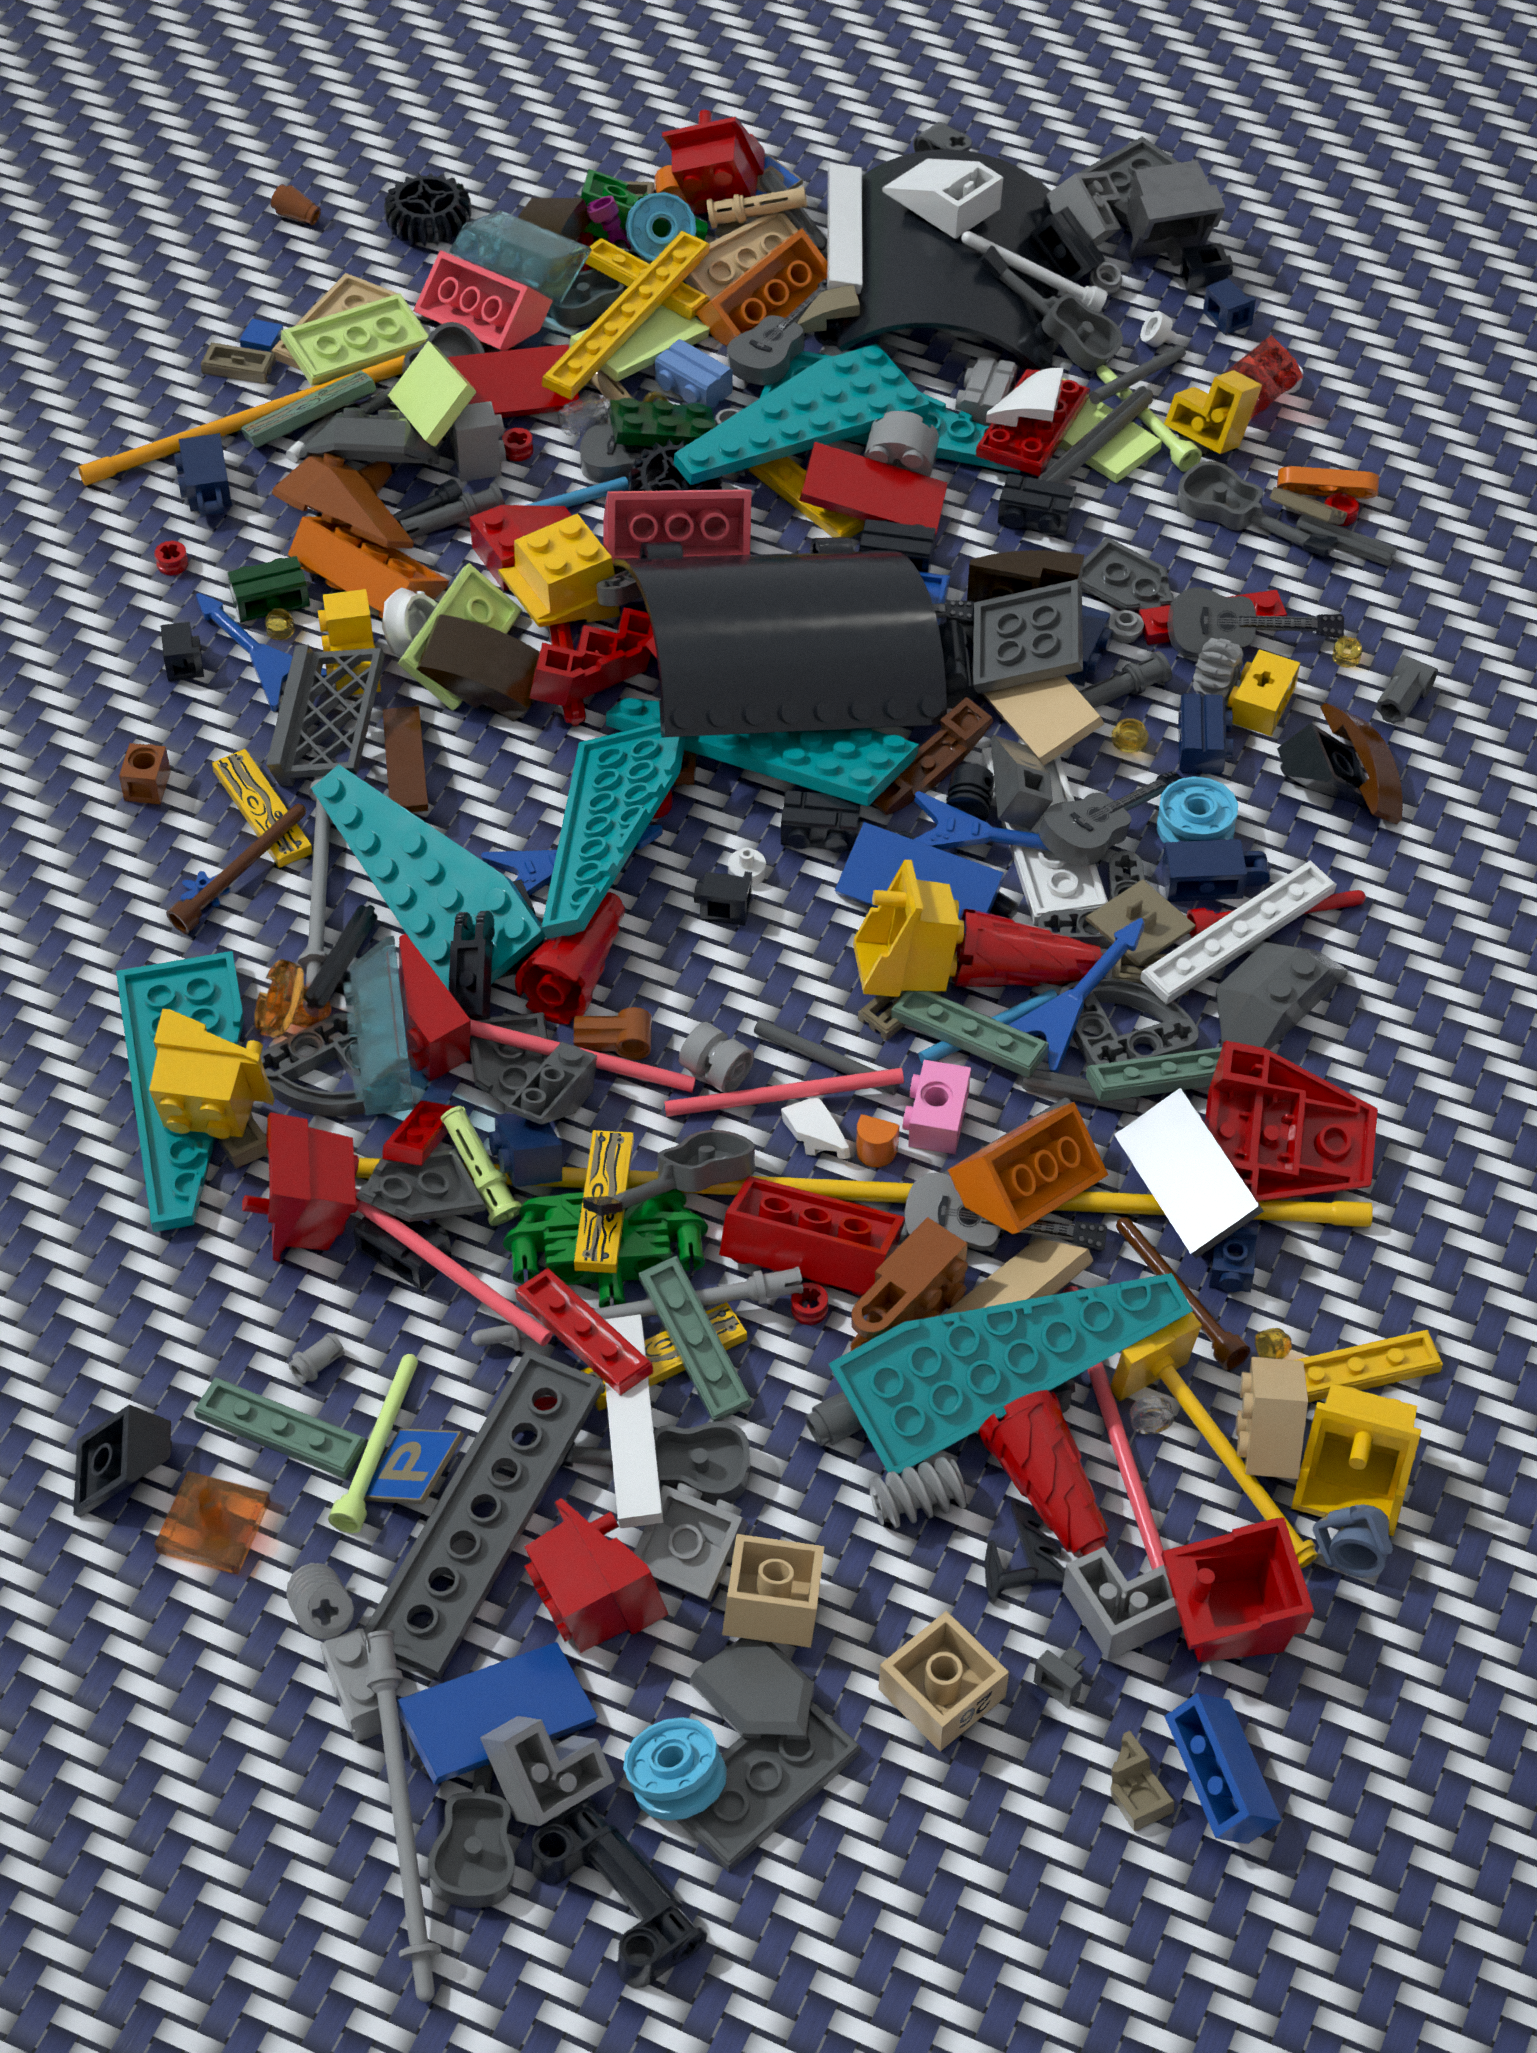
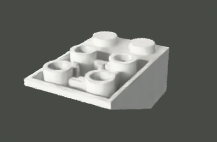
M927 158L884 186L882 192L956 239L1000 209L1003 177L978 161Z

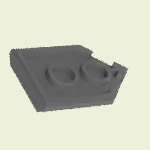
M1106 537L1084 559L1081 587L1122 610L1134 611L1168 606L1174 600L1173 593H1171L1168 584L1166 567L1109 537Z
M544 1013L490 1017V1020H476L548 1039ZM470 1036V1055L475 1086L504 1104H507L548 1058V1055Z
M456 1149L432 1152L422 1166L380 1159L373 1170V1174L366 1184H363L356 1196L357 1199L408 1222L482 1212L486 1209Z
M740 1638L693 1672L689 1680L690 1685L742 1738L761 1739L763 1734L787 1735L788 1739H807L810 1704L813 1702L815 1685L772 1642Z

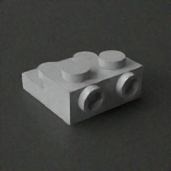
M679 1483L677 1488L673 1489L663 1485L660 1493L664 1523L645 1526L634 1554L647 1564L653 1578L711 1602L727 1563H732L736 1534L744 1535L748 1522L743 1517H740L742 1509L728 1502L718 1499L714 1506L700 1500L703 1493L692 1487Z

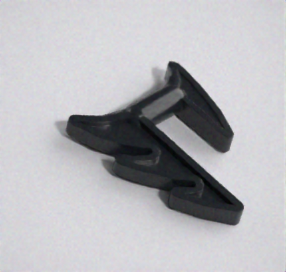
M1017 1499L1011 1500V1512L1028 1567L1004 1572L995 1542L993 1540L988 1542L985 1556V1584L988 1600L993 1604L997 1601L999 1594L1005 1589L1035 1583H1054L1063 1587L1064 1567L1047 1554L1060 1557L1061 1547L1039 1530L1044 1525L1041 1517L1033 1509Z

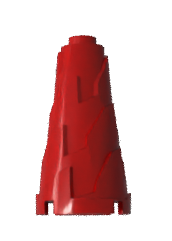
M607 892L584 931L577 932L571 936L563 935L547 939L522 964L515 977V988L519 998L523 992L529 998L525 1006L533 1013H544L545 1020L557 1024H569L575 1016H583L591 1004L593 991L605 968V959L611 950L612 943L625 914V906L622 904L619 896Z
M964 908L959 920L964 921L965 932L962 943H956L954 953L957 955V970L955 976L952 977V982H955L953 986L959 987L1040 986L1041 984L1071 983L1080 981L1102 957L1103 953H1101L1100 946L1055 934L1045 928L1021 924L1013 919Z
M1041 1390L1003 1406L1007 1414L1002 1418L1001 1422L993 1413L981 1425L978 1431L982 1442L999 1461L1020 1494L1028 1498L1044 1523L1055 1533L1065 1550L1071 1552L1074 1557L1079 1558L1104 1546L1107 1549L1105 1545L1108 1541L1106 1532L1109 1529L1095 1502L1096 1498L1093 1488L1080 1462L1081 1454L1063 1417L1061 1405L1055 1393L1052 1391L1050 1394L1049 1390Z

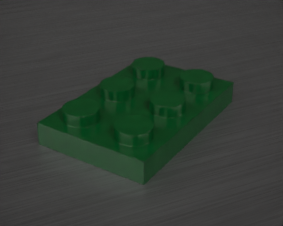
M622 398L620 400H610L608 412L616 444L653 447L655 442L664 447L669 439L673 445H679L684 439L686 445L716 427L711 407L701 403L679 405L665 400H657L651 403L639 402L633 398Z

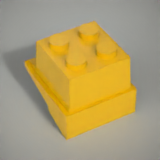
M578 513L514 540L515 566L498 569L500 577L538 627L581 619L593 622L620 616L619 606H603L598 603L596 585L601 580L615 575L611 555Z
M905 859L888 890L873 891L872 904L878 907L870 908L854 937L853 947L863 994L900 997L901 991L946 992L949 977H954L956 974L957 955L954 953L956 943H962L964 937V921L958 919L959 902L953 899L950 884L917 880L912 860Z
M162 1009L153 1042L157 1055L149 1091L163 1126L173 1132L182 1134L197 1131L207 1133L219 1139H226L229 1136L243 1138L254 1101L265 1102L273 1106L275 1100L260 1057L263 1044L250 1040L247 1042L246 1048L206 1032L207 1027L201 1022L173 1010Z
M1331 1383L1326 1402H1317L1291 1509L1326 1517L1331 1511L1362 1504L1374 1506L1387 1515L1389 1519L1388 1535L1394 1536L1422 1429L1414 1427L1417 1406L1397 1399L1359 1391L1356 1388Z

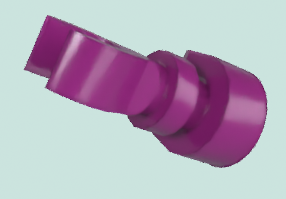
M604 196L589 203L587 207L589 217L594 223L601 222L603 230L608 232V242L615 245L614 242L616 240L623 239L630 250L631 246L627 240L626 231L621 228V220L616 215L619 212V208L614 197Z

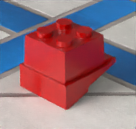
M705 109L699 112L698 125L662 132V138L667 142L672 152V174L694 215L708 212V199H713L715 202L732 199L735 194L743 195L744 198L756 196L758 176L764 174L765 151L755 136L748 133L737 117L712 121L711 111Z
M270 1112L267 1118L266 1148H268L269 1199L245 1195L242 1201V1211L268 1215V1223H272L273 1261L280 1262V1255L286 1246L328 1251L335 1238L343 1234L348 1217L351 1213H356L360 1200L356 1198L359 1189L355 1188V1176L358 1171L359 1158L357 1155H354L353 1138L308 1127V1119Z
M562 1498L554 1502L563 1522L524 1546L531 1560L524 1567L565 1643L573 1639L580 1653L628 1629L634 1635L669 1615L647 1564L617 1537L609 1541L604 1536L619 1527L611 1511L589 1523Z
M1284 1517L1232 1529V1532L1229 1534L1162 1551L1161 1557L1189 1650L1195 1649L1198 1663L1284 1652L1294 1634L1305 1633L1314 1614V1609Z

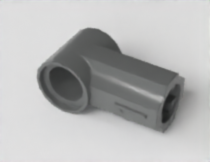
M1402 655L1394 668L1389 685L1377 701L1376 710L1381 714L1383 720L1392 724L1399 721L1404 722L1419 698L1425 699L1428 696L1436 680L1438 669Z

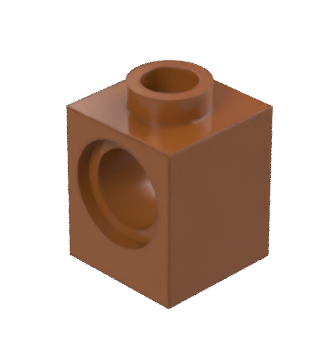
M129 743L119 774L124 801L161 804L171 773L166 746Z

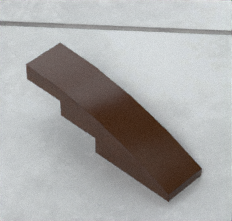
M419 706L383 709L389 798L411 813L429 811Z

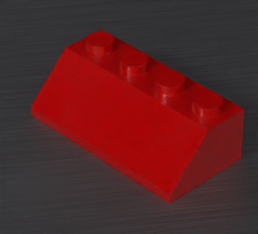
M749 1176L726 1211L719 1255L732 1258L733 1261L740 1264H754L769 1268L773 1272L799 1267L801 1277L810 1279L815 1284L823 1286L833 1285L863 1296L875 1284L876 1269L897 1249L905 1217Z

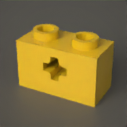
M1259 649L1253 662L1247 661L1240 677V682H1242L1240 687L1234 686L1230 693L1227 706L1232 708V724L1272 736L1296 689L1300 662Z

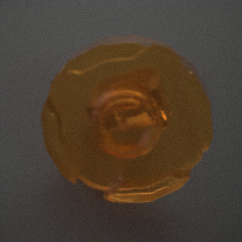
M281 959L272 966L266 976V979L272 980L267 994L259 992L255 1009V1027L261 1030L260 1034L277 1039L286 1032L291 1024L308 1028L326 1019L331 1012V1003L328 1000L323 1009H318V1017L310 1016L303 1007V1002L305 1001L303 996L308 987L304 986V972L301 965Z

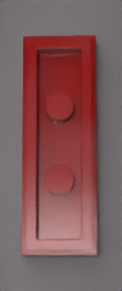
M421 1100L383 1145L382 1159L422 1166L448 1133L445 1124L440 1119L441 1116L456 1106Z

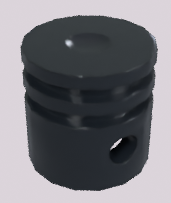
M974 763L957 766L951 773L946 804L985 822L989 816L995 786L993 773L985 766Z

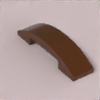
M966 697L940 720L942 728L918 749V754L914 761L872 804L883 814L889 815L912 803L917 791L926 793L934 788L972 751L992 724L993 718Z
M1324 703L1320 708L1332 733L1353 743L1369 776V779L1359 789L1372 815L1397 825L1402 820V788L1395 760L1386 742L1373 726L1362 718Z

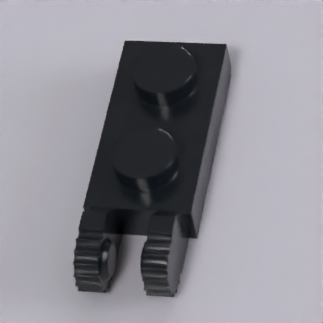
M490 910L480 911L476 916L475 940H471L473 938L472 917L468 912H458L454 921L453 941H451L449 992L472 1020H490L493 942L491 940L495 934V919Z

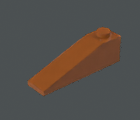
M325 453L324 457L309 456L273 488L272 495L301 511H307L309 507L312 510L321 512L322 520L351 527V533L386 548H413L414 541L358 471L344 463L345 459L341 456L331 453Z

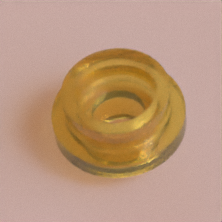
M1126 718L1114 727L1111 741L1117 749L1123 752L1134 753L1146 747L1149 735L1141 721L1134 718Z

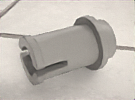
M327 1333L303 1353L296 1352L293 1354V1360L289 1362L290 1371L301 1383L306 1381L313 1382L318 1378V1372L345 1354L344 1348L337 1337Z

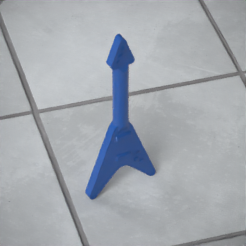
M197 593V603L204 619H212L250 654V660L269 706L273 712L278 711L282 685L287 680L293 656L268 645L258 643L224 612L222 602ZM322 668L320 675L323 678L327 676V672Z
M917 791L915 793L914 801L937 826L913 840L940 850L995 842L1050 851L1042 843L1039 834L991 827L987 822L923 792Z
M648 825L636 844L637 849H642L663 834L662 826ZM557 850L483 852L481 857L482 861L490 866L517 874L516 880L522 879L528 895L531 896L551 882Z
M1142 918L1135 920L1114 933L1115 942L1073 989L1060 994L1009 1024V1026L1029 1035H1041L1047 1039L1049 1043L1048 1062L1051 1072L1059 1073L1084 1007L1085 998L1128 949L1130 951L1136 950L1145 927Z

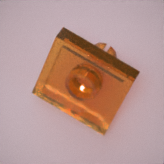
M187 1471L155 1541L156 1552L238 1575L269 1506V1492Z

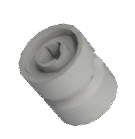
M709 1022L700 1023L693 1029L683 1043L679 1053V1063L681 1066L699 1077L705 1076L707 1083L723 1093L733 1092L741 1085L750 1072L754 1061L753 1050L733 1038L728 1040L725 1032Z

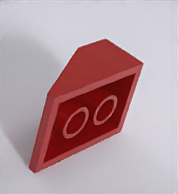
M499 505L469 517L472 548L503 591H506L509 587L498 574V569L515 566L514 540L572 515L565 506Z
M403 934L399 937V981L408 1048L406 1057L411 1067L416 1072L422 1071L427 1080L431 1082L470 1060L471 1020L407 934Z

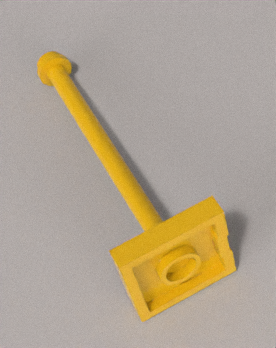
M1193 1312L1122 1350L1110 1386L1118 1401L1120 1402L1161 1378L1264 1519L1267 1521L1274 1518H1285L1254 1475H1246L1245 1462L1241 1457H1237L1236 1450L1176 1371V1369L1188 1363L1202 1326ZM1285 1518L1300 1568L1303 1569L1318 1557V1553L1315 1551L1316 1545L1311 1539L1303 1542Z

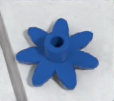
M199 871L196 881H182L183 886L189 891L181 895V901L185 899L191 900L217 875L209 879L204 871ZM227 887L218 896L228 894L230 892V888ZM216 897L210 905L219 907V898Z

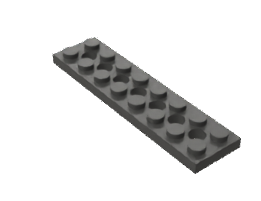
M526 1349L364 1629L365 1635L380 1630L392 1631L396 1660L441 1679L603 1391V1380ZM542 1396H552L557 1400L556 1405L549 1410L543 1411L534 1407L536 1400ZM522 1431H532L537 1434L536 1440L530 1445L521 1446L514 1442L515 1436ZM503 1466H511L517 1470L515 1477L506 1482L498 1481L493 1476L495 1471ZM482 1502H491L497 1506L495 1512L486 1518L475 1516L473 1510ZM470 1538L474 1540L476 1545L471 1552L461 1555L452 1551L454 1543L459 1539ZM440 1575H449L455 1579L453 1586L443 1592L433 1590L431 1583ZM419 1612H428L434 1616L432 1623L424 1629H415L409 1625L411 1618Z

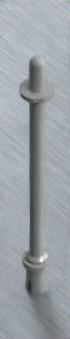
M335 758L331 759L333 763H338ZM324 776L314 777V781L309 787L310 797L316 801L308 951L299 955L297 960L298 968L306 974V990L328 956L323 950L330 817L311 789Z
M794 1267V1269L762 1274L761 1270L754 1271L753 1276H750L746 1282L696 1290L695 1293L702 1306L745 1298L758 1301V1304L767 1303L768 1298L795 1293L801 1294L804 1291L803 1284H801L799 1267ZM650 1299L594 1309L603 1319L641 1314V1317L657 1315ZM538 1319L536 1320V1321L539 1322L541 1325H543L544 1327H546V1326H545L542 1322H540ZM510 1323L509 1325L475 1331L472 1334L471 1340L474 1345L479 1347L513 1341L515 1351L521 1350V1339L530 1337Z
M380 1630L370 1632L364 1636L370 1674L366 1676L367 1687L372 1689L378 1697L410 1946L399 1951V1958L403 1961H412L416 1996L422 2002H429L435 1994L430 1957L439 1955L441 1953V1946L436 1943H428L395 1694L399 1684L403 1682L402 1671L398 1670L396 1666L393 1632Z

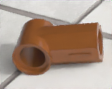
M631 1007L621 1010L618 1016H575L574 1046L592 1051H616L619 1056L629 1060L643 1059L650 1054L652 1016L645 1009Z

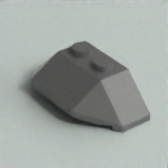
M344 408L343 413H337L300 449V458H307L309 456L324 457L325 453H331L341 456L345 460L439 464L440 452L424 440L405 416H399V411L378 410V415H364V409Z
M1264 942L1217 987L1216 996L1221 1029V1045L1223 1046V1043L1227 1040L1271 1050L1347 976L1348 970L1318 950Z

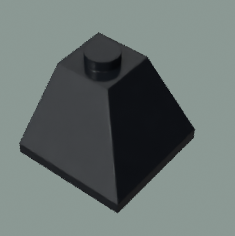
M1310 723L1277 748L1282 761L1280 765L1281 771L1289 781H1297L1310 790L1369 808L1359 789L1367 780L1355 750Z
M129 1404L79 1438L76 1450L73 1515L81 1518L170 1459L172 1450L171 1421Z

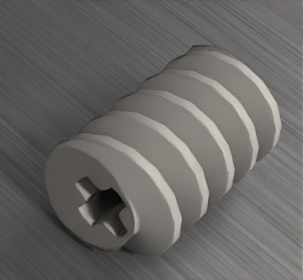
M940 1457L935 1460L934 1468L928 1462L919 1464L918 1474L914 1468L909 1466L903 1469L901 1478L896 1472L892 1471L886 1474L885 1483L878 1476L872 1477L869 1482L872 1504L881 1526H884V1519L889 1518L894 1527L899 1528L900 1514L902 1513L906 1514L911 1523H916L917 1509L919 1508L923 1510L928 1519L933 1518V1504L938 1503L944 1514L949 1513L950 1499L953 1498L961 1509L966 1507L964 1481L954 1459H951L949 1463L946 1458Z
M310 1563L301 1566L292 1574L287 1583L286 1596L289 1606L304 1632L319 1639L333 1638L344 1632L353 1619L354 1607L351 1597L335 1571L324 1564Z

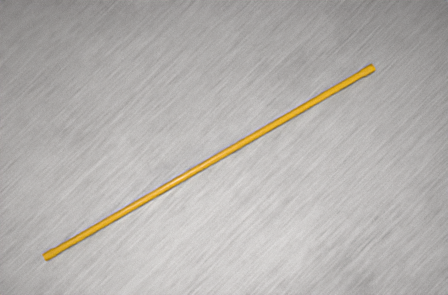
M359 1158V1166L355 1178H370L380 1158ZM463 1162V1164H464V1166H465V1168H466V1170H467L469 1176L471 1177L472 1181L474 1182V1179H473V1177L471 1176V1174H470V1172H469V1170H468V1168H467L465 1162ZM493 1164L496 1169H500L499 1164ZM562 1167L561 1182L530 1186L585 1188L587 1168ZM630 1170L628 1189L657 1179L658 1171ZM505 1173L508 1178L506 1185H513L507 1173ZM752 1176L843 1201L906 1203L909 1191L914 1184ZM747 1178L715 1184L698 1192H682L737 1195ZM1083 1191L1055 1209L1057 1211L1166 1216L1153 1194ZM1273 1200L1259 1202L1264 1212L1252 1219L1371 1227L1373 1208L1372 1203L1334 1201L1324 1203Z

